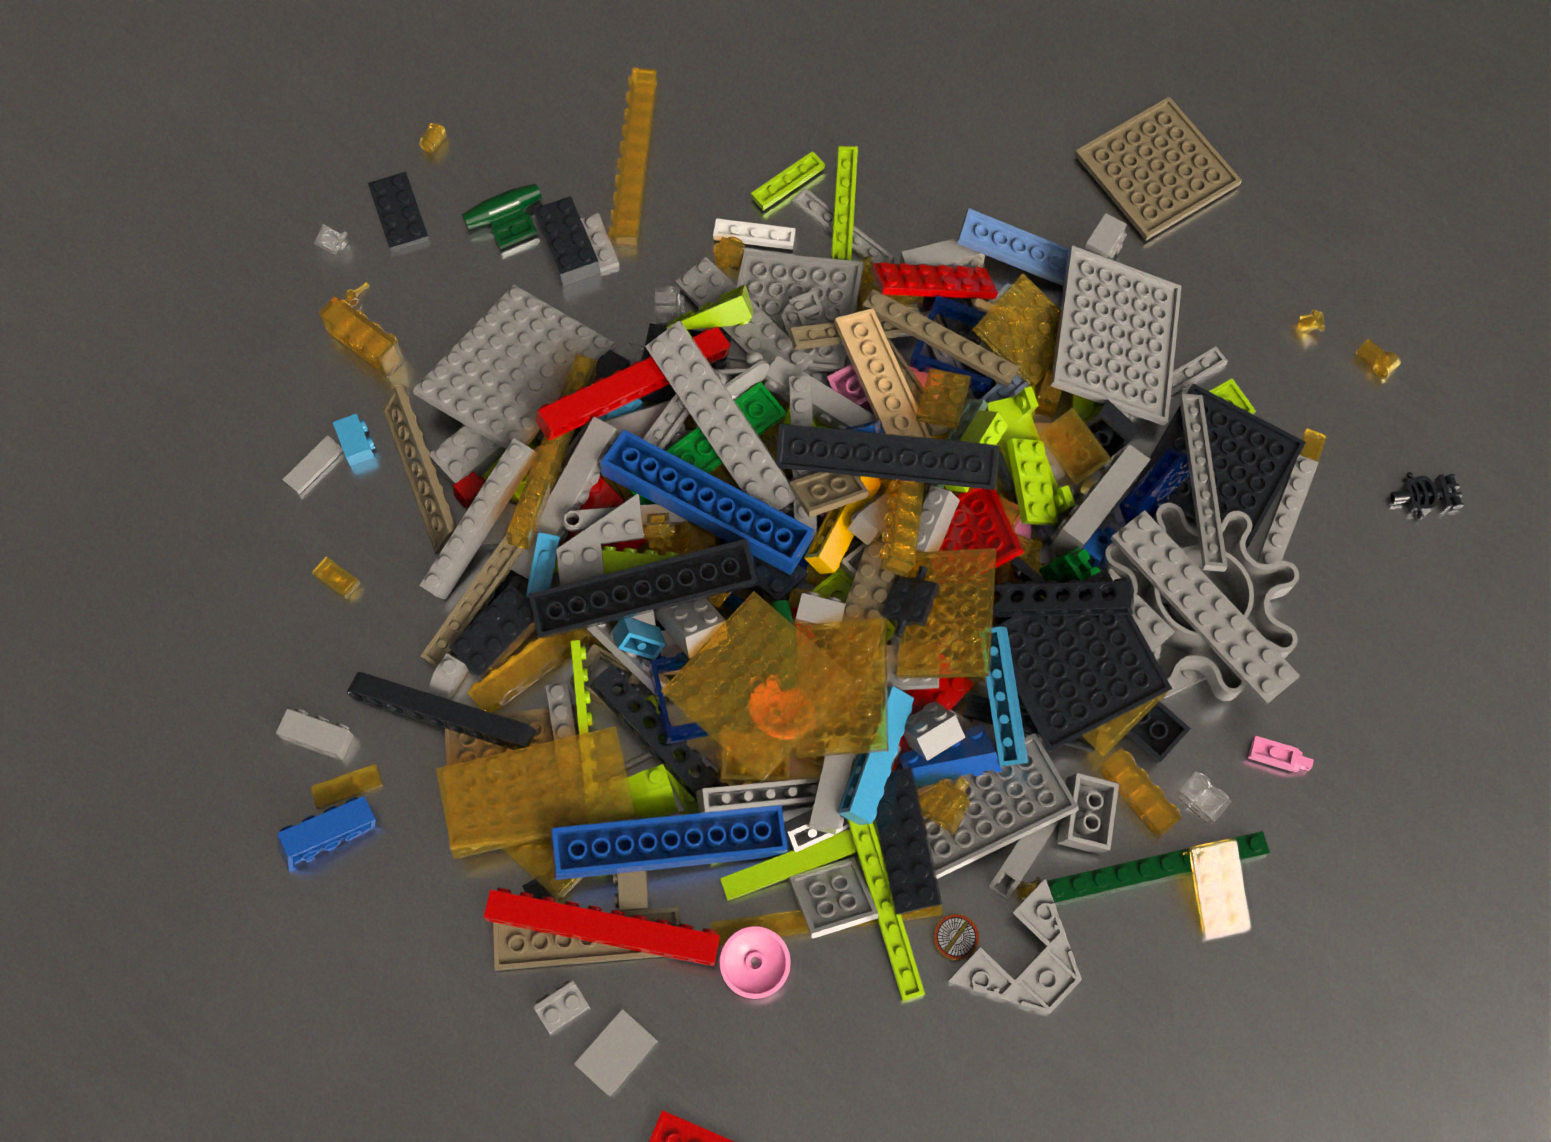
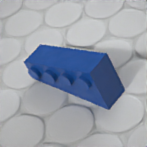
M984 723L963 731L964 739L928 761L914 750L899 755L903 768H913L917 787L938 784L941 782V779L959 780L962 775L974 774V777L983 775V771L994 770V773L1001 772L1002 768Z
M365 796L360 798L353 797L347 800L344 805L327 808L321 815L316 817L311 815L303 819L300 824L283 827L277 833L278 850L288 872L296 869L295 864L299 861L305 860L309 862L315 859V855L322 849L330 851L336 848L343 838L345 841H349L374 828L376 819Z

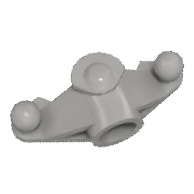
M750 352L747 355L746 362L750 366L748 369L726 368L714 370L734 400L743 395L750 386L762 381L767 374L770 366L767 361H763L762 355L759 352ZM691 416L692 422H693L695 425H697L696 428H698V427H699L698 424L696 423V421L694 420V418Z

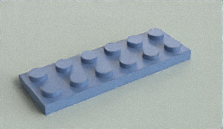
M968 208L957 244L1064 286L1069 248Z

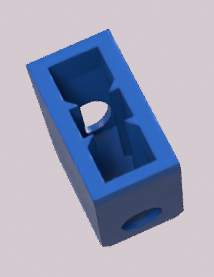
M1106 527L1104 531L1098 528L1082 548L1086 549L1089 553L1090 559L1088 562L1092 568L1100 567L1107 547L1113 543L1111 537L1116 532L1110 527Z

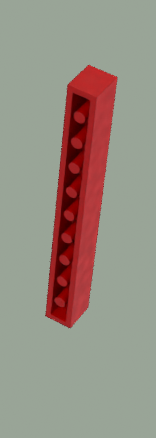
M718 327L705 329L699 335L692 337L710 364L727 357L731 345ZM650 355L646 360L642 362L636 361L629 368L617 370L610 377L600 378L594 384L588 387L583 386L569 396L563 395L550 405H542L537 410L535 421L548 441H551L592 421L593 417L599 418L670 383Z
M499 887L497 891L490 890L483 916L488 922L715 967L720 935L716 934V931L713 929L703 928L702 931L693 930V926L688 924H680L677 927L670 925L671 922L667 920L657 919L656 922L647 921L648 917L634 915L633 918L624 916V912L611 910V913L601 912L602 908L589 905L588 909L579 907V904L576 902L566 901L565 904L556 903V899L544 896L541 900L533 898L534 895L530 893L520 892V895L511 894V890Z

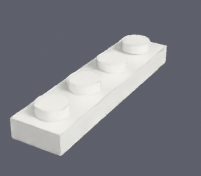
M716 218L713 240L793 250L796 228Z

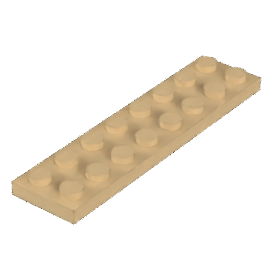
M874 309L835 318L834 325L875 418L881 422L883 434L931 438Z

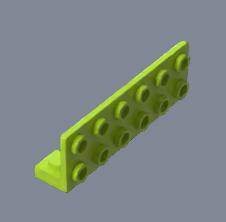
M1032 386L1024 388L1016 396L989 402L986 408L987 411L999 412L1008 425L998 443L1013 484L1014 480L1006 441L1011 438L1041 441L1031 413L1039 406ZM1047 459L1057 515L1064 514L1076 504L1069 485L1058 488Z

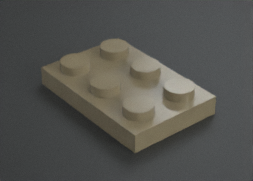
M818 472L790 482L791 491L809 518L867 498L869 493L859 476Z

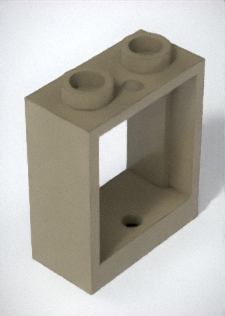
M593 644L586 655V660H583V668H587L588 677L598 662L602 660L609 665L612 664L615 668L619 667L630 677L628 682L638 687L640 680L616 656ZM574 674L570 679L573 688H575ZM585 685V690L590 691V698L609 708L590 687Z

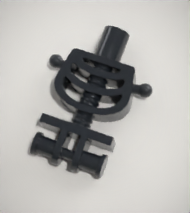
M1408 472L1406 474L1408 480L1402 485L1403 491L1390 493L1392 504L1407 503L1409 512L1418 513L1417 518L1419 520L1424 518L1423 514H1427L1435 508L1438 498H1440L1443 511H1448L1451 506L1453 509L1464 507V504L1461 502L1462 493L1456 491L1460 488V485L1456 483L1455 474H1449L1445 477L1443 474H1439L1435 479L1436 489L1430 478L1426 476L1413 478V474Z

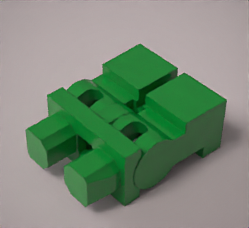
M1079 547L1060 557L1051 559L1038 569L1046 581L1055 580L1059 581V583H1068L1069 580L1083 581L1100 572L1098 567L1092 568L1089 564L1090 555L1087 550H1080Z

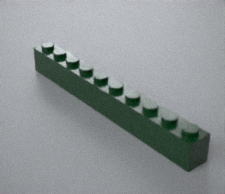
M1261 831L1047 880V884L1057 907L1260 860L1269 855L1270 850L1264 832Z

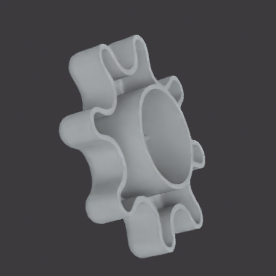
M1173 503L1161 505L1157 509L1153 520L1285 659L1297 645V634L1292 628L1273 617L1269 605L1270 600L1287 595L1298 582L1299 571L1296 566L1288 561L1261 564L1252 559L1245 546L1246 539L1252 529V521L1244 512L1232 511L1227 514L1221 523L1227 569L1225 572L1203 570L1198 531L1190 527L1184 512L1178 505ZM1111 543L1107 547L1101 561L1102 570L1106 568L1107 570L1112 569L1120 578L1132 581L1134 591L1175 631L1170 638L1153 652L1170 685L1179 671L1195 670L1206 677L1211 691L1216 698L1222 701L1235 699L1246 685L1115 543Z

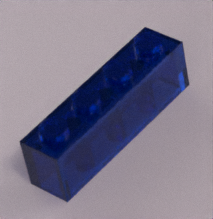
M1168 448L1119 504L1126 524L1143 511H1146L1153 517L1157 509L1190 474L1186 453Z

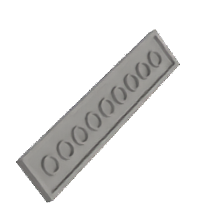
M681 321L676 322L645 347L742 492L778 511H781L796 500L795 495L790 489L789 480L781 468H778L776 461Z
M1143 511L1111 537L1115 545L1264 705H1267L1300 677L1292 666L1146 511Z

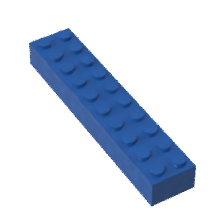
M626 430L621 432L601 461V473L603 476L729 543L748 539L752 554L755 557L789 575L793 573L812 543L813 528Z
M782 805L552 828L550 833L555 880L769 858L783 855L788 851Z

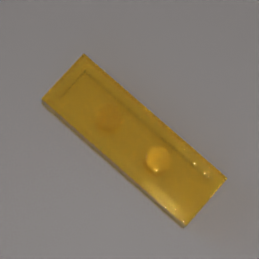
M373 764L316 784L310 788L316 808L320 809L383 787L377 765Z

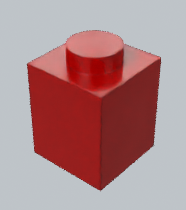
M473 471L453 485L454 496L467 510L486 482L482 476L478 477Z

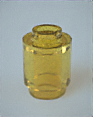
M438 123L430 124L420 138L419 146L429 154L437 151L447 137L445 128Z

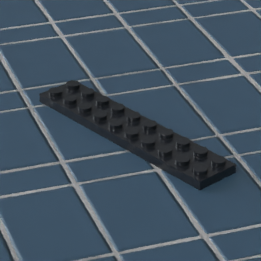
M779 424L776 465L778 468L995 490L999 445Z

